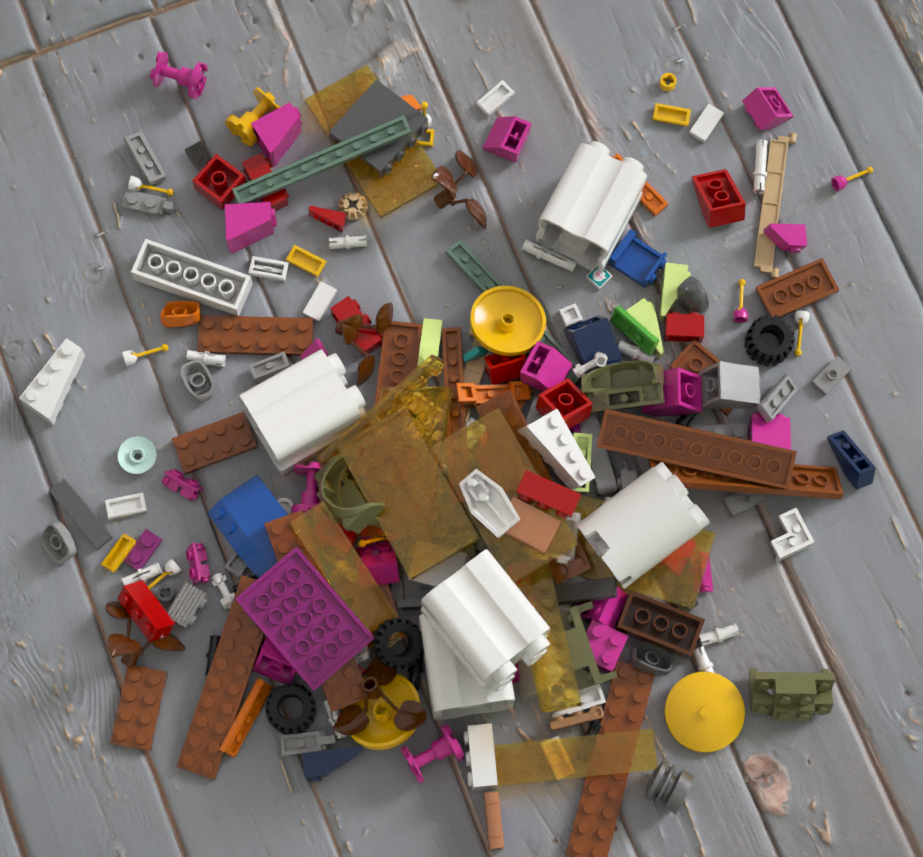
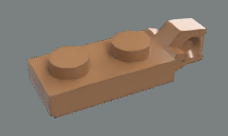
M591 706L587 713L577 711L571 713L572 717H554L548 726L550 731L554 732L589 723L590 721L604 718L601 706Z

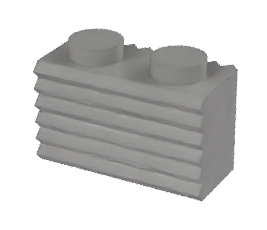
M185 582L167 613L175 624L187 630L189 626L193 627L198 619L196 615L199 610H203L207 605V594Z

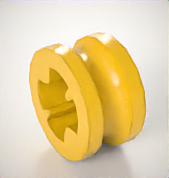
M664 73L660 78V88L664 91H672L676 85V76L672 73ZM667 79L671 80L669 85L665 84Z

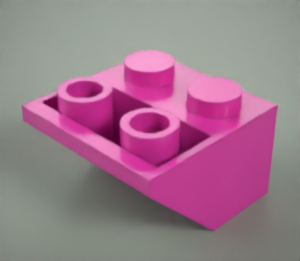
M516 116L497 117L482 149L516 163L531 133L532 123Z
M537 341L520 371L521 382L544 392L564 381L573 364L555 348Z
M381 542L376 545L354 548L361 588L400 582L393 543Z
M617 587V598L592 601L594 608L580 614L581 619L589 623L593 619L614 628L628 594ZM579 602V603H576L575 606H578V605H581V604H584V603H587V602Z

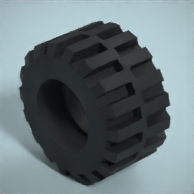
M768 314L765 318L763 316L759 317L750 326L745 336L746 341L744 345L745 348H748L747 354L752 355L751 359L753 361L755 359L758 360L757 364L761 365L763 362L765 366H769L770 363L775 366L778 362L782 363L790 354L795 342V337H793L795 332L794 329L790 330V323H785L786 319L782 318L780 320L778 315L771 317V314ZM763 333L775 335L779 340L780 346L776 348L765 346L760 340V335Z
M402 618L387 619L383 624L380 623L377 626V631L374 630L375 638L371 641L374 645L372 651L375 652L374 656L382 664L395 669H406L410 665H415V661L420 660L422 657L420 653H424V648H422L421 631H419V626L413 624L412 621ZM400 631L406 635L408 645L402 654L394 655L389 650L388 642L395 632Z
M286 682L282 686H276V689L272 690L269 693V698L267 697L265 711L270 724L274 729L285 735L286 733H303V730H307L309 725L313 724L314 717L316 716V702L313 695L304 685H298L296 682H292V684ZM287 698H297L303 705V711L296 719L287 720L280 715L279 707Z

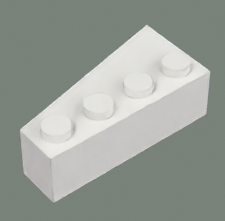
M66 338L19 397L23 405L53 426L58 412L61 411L63 401L71 389L72 381L84 360L85 354L82 348Z
M558 409L547 413L518 430L522 436L524 435L527 438L531 447L543 456L542 459L551 465L556 475L569 489L578 488L595 478Z

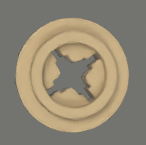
M350 191L348 194H343L339 200L338 209L339 212L346 214V219L358 220L366 214L368 202L365 196H362L359 192L352 193ZM349 201L352 203L357 202V209L353 207L349 208Z

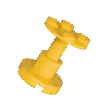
M259 87L253 90V95L259 104L251 112L246 111L240 118L231 114L225 120V124L234 136L238 135L241 137L240 141L250 147L257 141L251 123L260 119L267 111L271 113L280 108L274 102L275 97L270 92L264 93Z

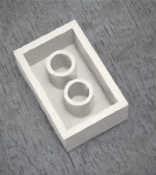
M492 723L467 726L463 739L464 746H468L469 750L465 754L466 766H470L471 771L467 774L468 786H472V791L496 789L498 781Z

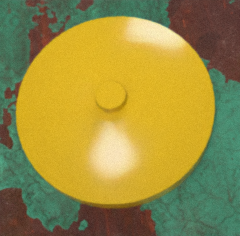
M497 286L483 292L474 302L470 314V327L476 340L487 350L503 356H517L529 352L534 348L537 341H541L546 328V316L540 302L526 290L515 286Z
M696 672L681 678L671 688L666 698L664 714L670 733L680 744L698 752H713L728 746L738 736L745 719V706L740 692L727 678L712 672Z
M396 674L395 679L389 685H381L383 693L399 709L406 700H414L421 704L419 694L413 684L399 674ZM382 697L377 700L368 698V712L365 715L370 720L369 724L361 733L350 735V737L365 748L385 750L402 744L414 733L416 728L410 731L399 730L393 720L398 712ZM364 700L352 704L359 705L364 710Z

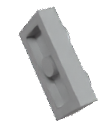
M284 351L250 364L249 367L255 383H258L290 367Z

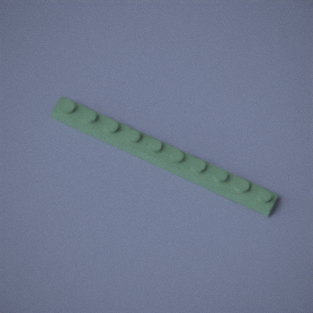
M403 115L235 187L232 190L238 204L252 203L412 134V131Z
M458 240L446 250V254L482 293L490 288L503 286L461 240ZM545 330L540 342L555 348L573 364L566 378H569L576 384L582 379V377L578 379L573 371L577 363Z

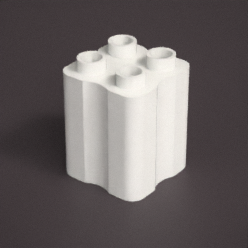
M591 141L589 145L585 143L578 145L539 218L538 227L540 229L536 234V242L540 246L544 245L545 248L577 261L578 265L590 271L598 266L597 272L602 273L642 197V189L646 183L647 175L643 171L644 166L639 161L630 157H625L623 161L614 159L609 156L610 150L604 144Z
M320 349L239 395L248 421L281 475L291 471L295 464L305 463L362 430L360 420L367 416L364 409L366 402L356 385L346 389L345 386L348 385L344 376L346 370L336 353L327 357L324 351Z
M487 549L440 583L421 600L423 605L421 613L481 689L490 684L495 692L499 691L515 678L514 674L517 672L514 664L523 659L528 667L547 653L546 649L551 645L546 639V634L551 628Z
M423 614L419 616V630L422 635V648H424L423 655L433 720L438 721L508 710L513 707L515 696L512 680L497 692H495L490 684L481 689Z

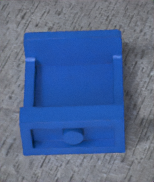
M630 229L610 256L608 265L646 288L648 284H653L657 278L656 272L659 269L662 270L665 263L668 262L665 260L667 253L661 254L635 237L636 232Z

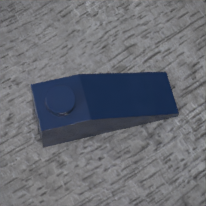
M843 430L827 436V440L846 478L857 490L872 484L876 467Z
M357 746L303 753L305 779L309 780L310 783L322 781L321 778L329 776L363 753V747Z

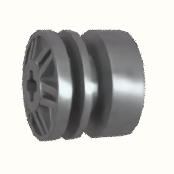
M663 760L652 773L647 783L644 798L649 800L653 793H656L653 803L656 804L663 797L665 798L663 808L676 814L690 789L694 776L684 770L677 777L674 776L675 765L673 764L668 772H666L665 769L668 762Z

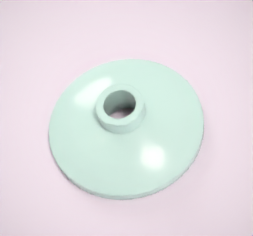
M140 436L125 440L118 450L119 464L125 471L131 474L147 472L153 467L157 458L156 448L153 443L147 438ZM137 454L142 455L140 460L135 459Z

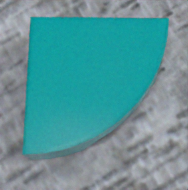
M476 346L462 357L465 362H470L489 352L482 346Z

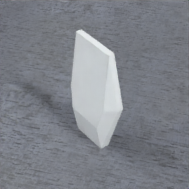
M475 469L459 483L471 514L497 538H500L521 520L503 488L479 470Z

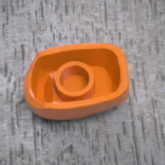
M196 301L167 302L160 313L161 324L166 328H182L197 324L200 321L201 315L200 304Z

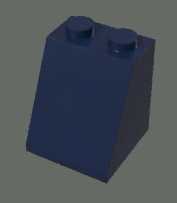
M597 315L563 329L581 366L593 360L597 352L606 354L608 358L606 365L623 360L606 317ZM596 366V367L592 368L591 370L587 371L586 374L589 373V372H591L592 370H594V369H596V368H599L600 366Z

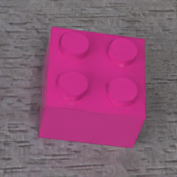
M592 619L586 634L597 667L604 673L612 672L628 639V635Z

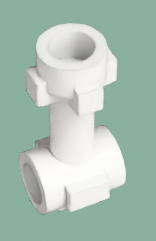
M597 352L593 360L582 366L578 363L573 368V371L579 379L585 372L596 366H606L608 358L606 354Z
M221 572L212 577V583L214 587H219L224 597L220 599V602L224 609L227 610L231 608L235 592L230 593L225 583L228 579Z

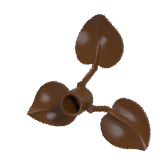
M458 150L455 153V158L459 166L464 170V173L454 182L452 174L446 167H438L434 171L431 180L440 184L445 190L434 197V201L441 209L449 204L454 206L459 203H466L467 210L484 230L487 226V216L482 205L474 198L455 201L458 191L456 185L467 174L472 178L477 176V167L473 160L463 151Z
M391 302L384 304L379 309L375 325H363V317L361 315H354L345 320L341 319L336 325L335 332L343 336L344 343L346 345L352 344L364 355V359L360 361L357 369V386L366 382L373 373L375 357L369 356L354 341L361 328L377 329L378 334L384 333L389 328L393 319V304Z
M112 601L106 604L105 610L111 617L127 620L126 636L123 634H111L108 637V649L112 658L122 655L121 662L124 665L135 666L139 655L143 656L144 651L152 643L155 648L160 650L185 651L183 643L172 634L152 642L148 641L141 649L140 644L130 638L131 617L119 601Z
M375 657L368 666L362 683V688L365 691V694H363L364 710L356 704L345 707L340 712L332 728L343 735H356L365 730L370 721L368 716L365 715L368 712V698L377 700L382 697L398 712L393 720L395 726L402 731H410L424 724L427 720V713L424 707L417 701L406 700L399 709L383 693L381 685H389L395 679L397 670L382 664Z

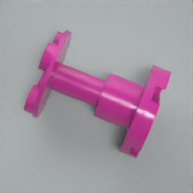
M159 51L156 56V67L150 73V79L153 80L154 87L158 88L164 77L177 80L178 85L188 87V97L197 100L198 96H201L206 84L207 77L204 76V71L208 72L207 64L198 62L193 70L186 67L176 69L167 66L168 53Z
M309 462L308 466L294 465L293 472L295 474L306 476V491H303L301 494V504L291 506V514L302 510L304 518L319 520V517L323 516L328 519L329 513L320 505L321 500L317 496L318 482L314 477L322 468L320 463Z
M447 723L439 727L442 737L430 743L431 748L417 756L412 757L406 745L400 749L419 784L425 781L419 768L436 758L441 761L453 754L457 762L465 759V755L457 739L451 734L452 730Z

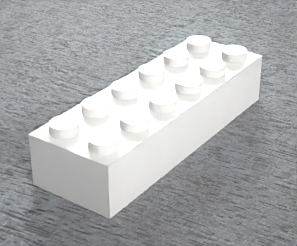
M145 239L131 270L133 279L234 316L240 315L253 284L249 275Z

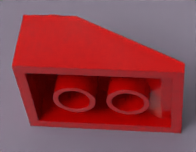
M727 169L692 176L699 205L709 228L745 220L746 203Z

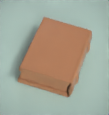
M513 497L510 502L521 520L504 533L505 536H509L534 549V551L536 550L545 555L561 525V521Z
M484 793L483 801L489 851L503 850L504 839L499 793Z

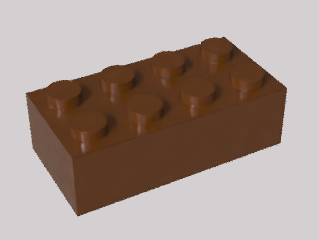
M630 591L615 630L642 642L645 641L658 645L670 653L689 660L695 649L705 619L637 592Z

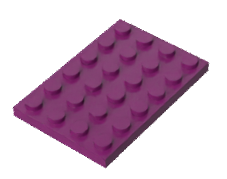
M297 547L235 598V601L312 691H315L375 638Z

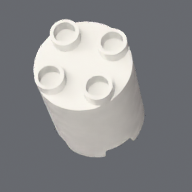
M660 462L577 523L576 526L598 556L603 555L601 558L625 589L698 534L710 521L702 510L687 496L689 492L675 474L672 475L665 464Z

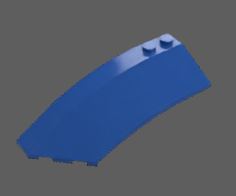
M256 475L220 499L207 514L240 558L260 578L278 563L264 523L288 514L261 478ZM315 546L327 582L333 589L332 573L335 572V564Z

